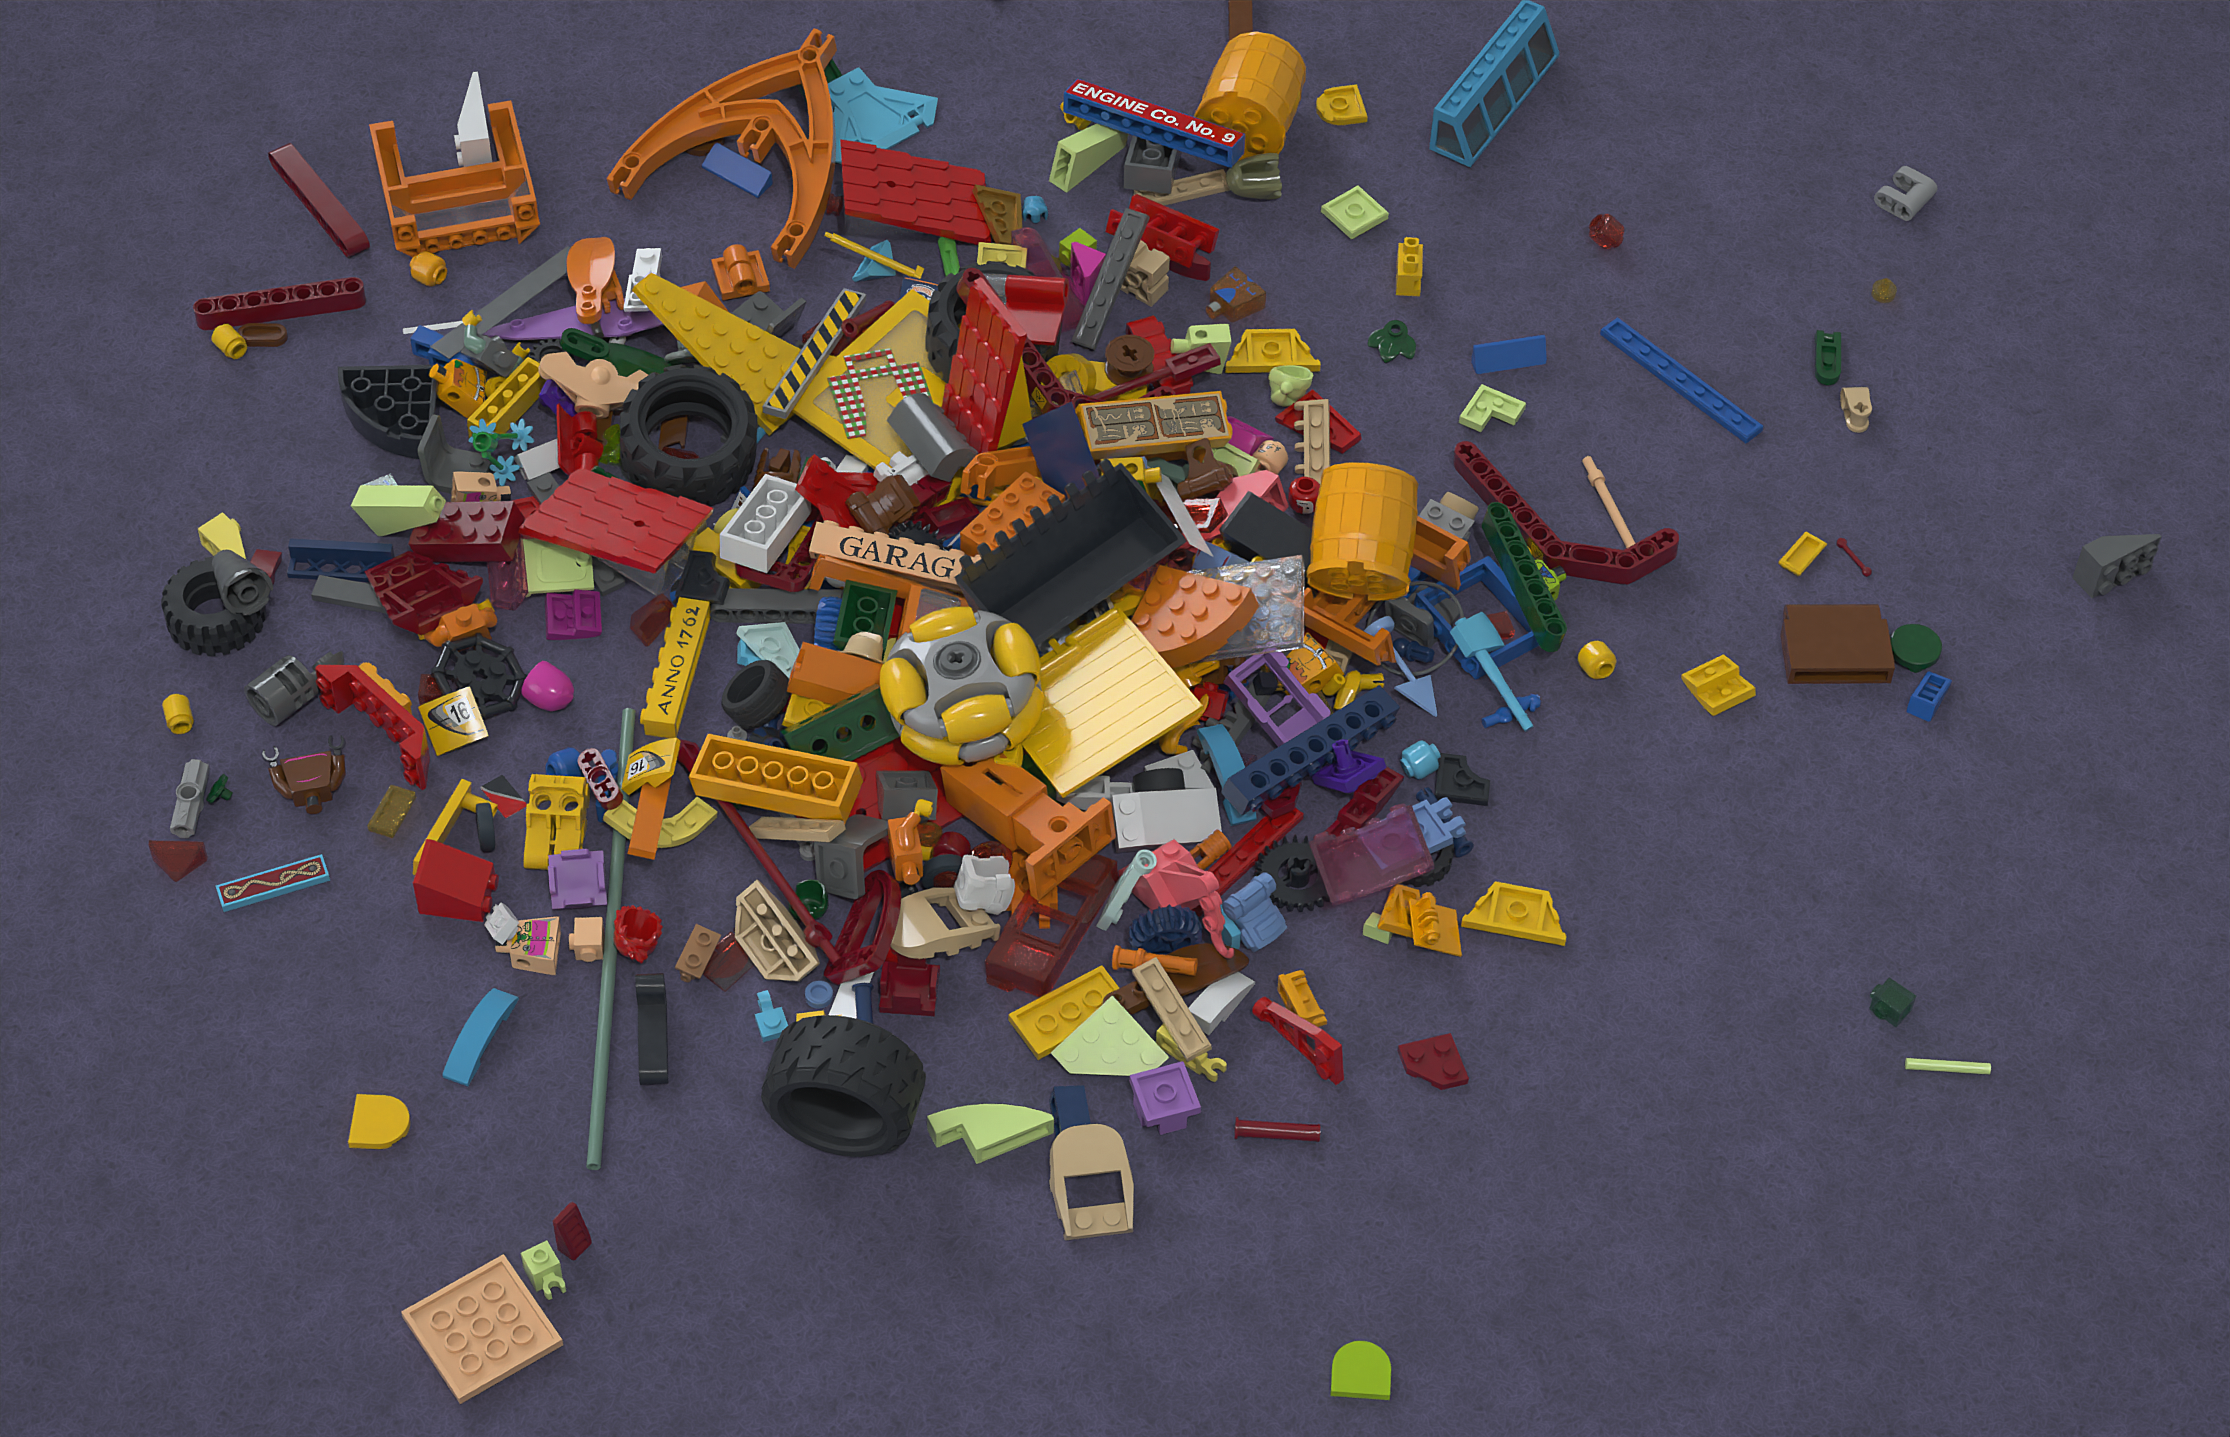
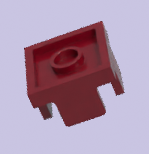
M899 953L898 963L884 961L880 981V1013L935 1017L940 965L927 964L926 958H910Z

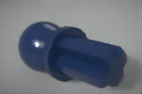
M1397 638L1392 643L1400 657H1406L1408 661L1419 660L1427 663L1434 660L1435 651L1421 646L1417 641L1410 642L1406 638Z

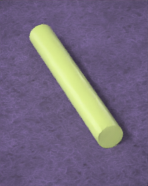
M1906 1058L1905 1068L1912 1070L1990 1074L1991 1072L1990 1063Z

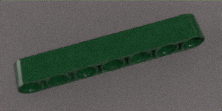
M1493 502L1488 505L1482 522V530L1539 646L1547 652H1556L1560 649L1567 631L1566 623L1510 510L1503 503Z

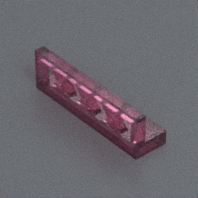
M522 534L513 561H487L492 606L515 611L529 593Z

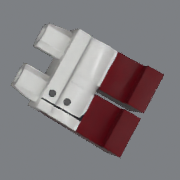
M899 451L890 460L889 465L893 468H890L883 462L875 468L873 476L880 482L890 475H902L921 503L917 508L918 512L911 517L914 520L924 515L925 510L934 508L945 501L952 485V481L948 482L932 477L914 454L906 457Z

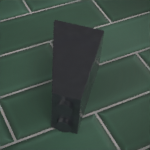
M1248 491L1219 529L1229 552L1249 561V565H1252L1251 561L1254 557L1260 556L1264 562H1268V565L1275 569L1278 580L1304 591L1310 586L1306 571L1309 565H1311L1310 545L1312 529Z

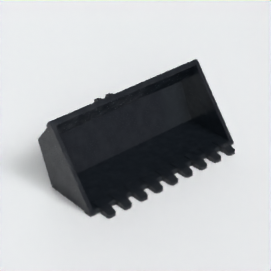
M1104 459L1099 463L1103 474L1101 477L1096 479L1093 472L1088 470L1082 474L1085 488L1079 491L1072 482L1065 486L1064 489L1068 496L1066 501L1061 503L1059 497L1055 494L1048 497L1047 502L1051 509L1050 512L1044 515L1038 506L1032 508L1030 515L1034 523L1026 527L1024 521L1020 518L1013 521L1012 526L1016 533L1015 536L1009 539L1004 531L1000 530L994 537L999 547L991 551L985 542L978 545L977 551L981 559L976 563L967 554L962 556L959 562L963 571L954 578L957 585L961 588L969 607L972 608L973 613L977 612V610L987 611L999 615L1011 623H1017L1025 629L1037 647L1078 617L1080 618L1084 615L1088 623L1096 619L1097 617L1093 610L1096 606L1101 615L1110 610L1106 599L1183 545L1187 540L1122 463L1113 467L1110 460Z

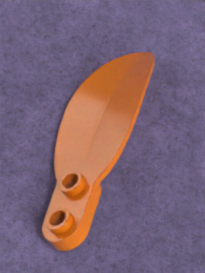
M610 238L582 239L574 243L568 252L567 274L570 285L577 294V318L583 324H593L602 317V292L611 280L615 265V250Z

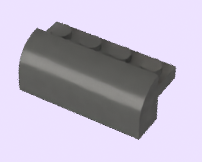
M916 393L909 395L896 405L887 422L932 477L950 482L960 466L967 467L978 454V451L966 442L967 438L956 430L955 423L943 414L944 410L934 404L926 394Z

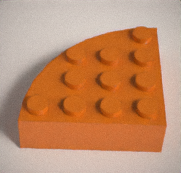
M1160 565L1131 622L1171 668H1176L1201 660L1228 643L1227 639L1237 630L1240 632L1248 624L1260 605L1251 588Z

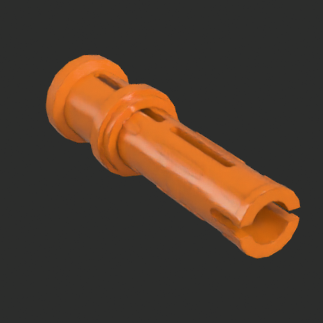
M1116 945L1113 951V970H1118L1119 968L1134 969L1157 957L1165 972L1195 976L1197 972V958L1147 953L1144 948H1138V950L1122 949L1120 945Z

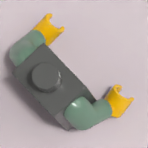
M471 310L462 318V322L466 327L464 329V347L461 353L496 377H509L523 362L530 349L524 350L520 346L521 343L518 342L515 348L510 351L495 340L477 333L476 325L482 321L480 315L475 316L473 310Z

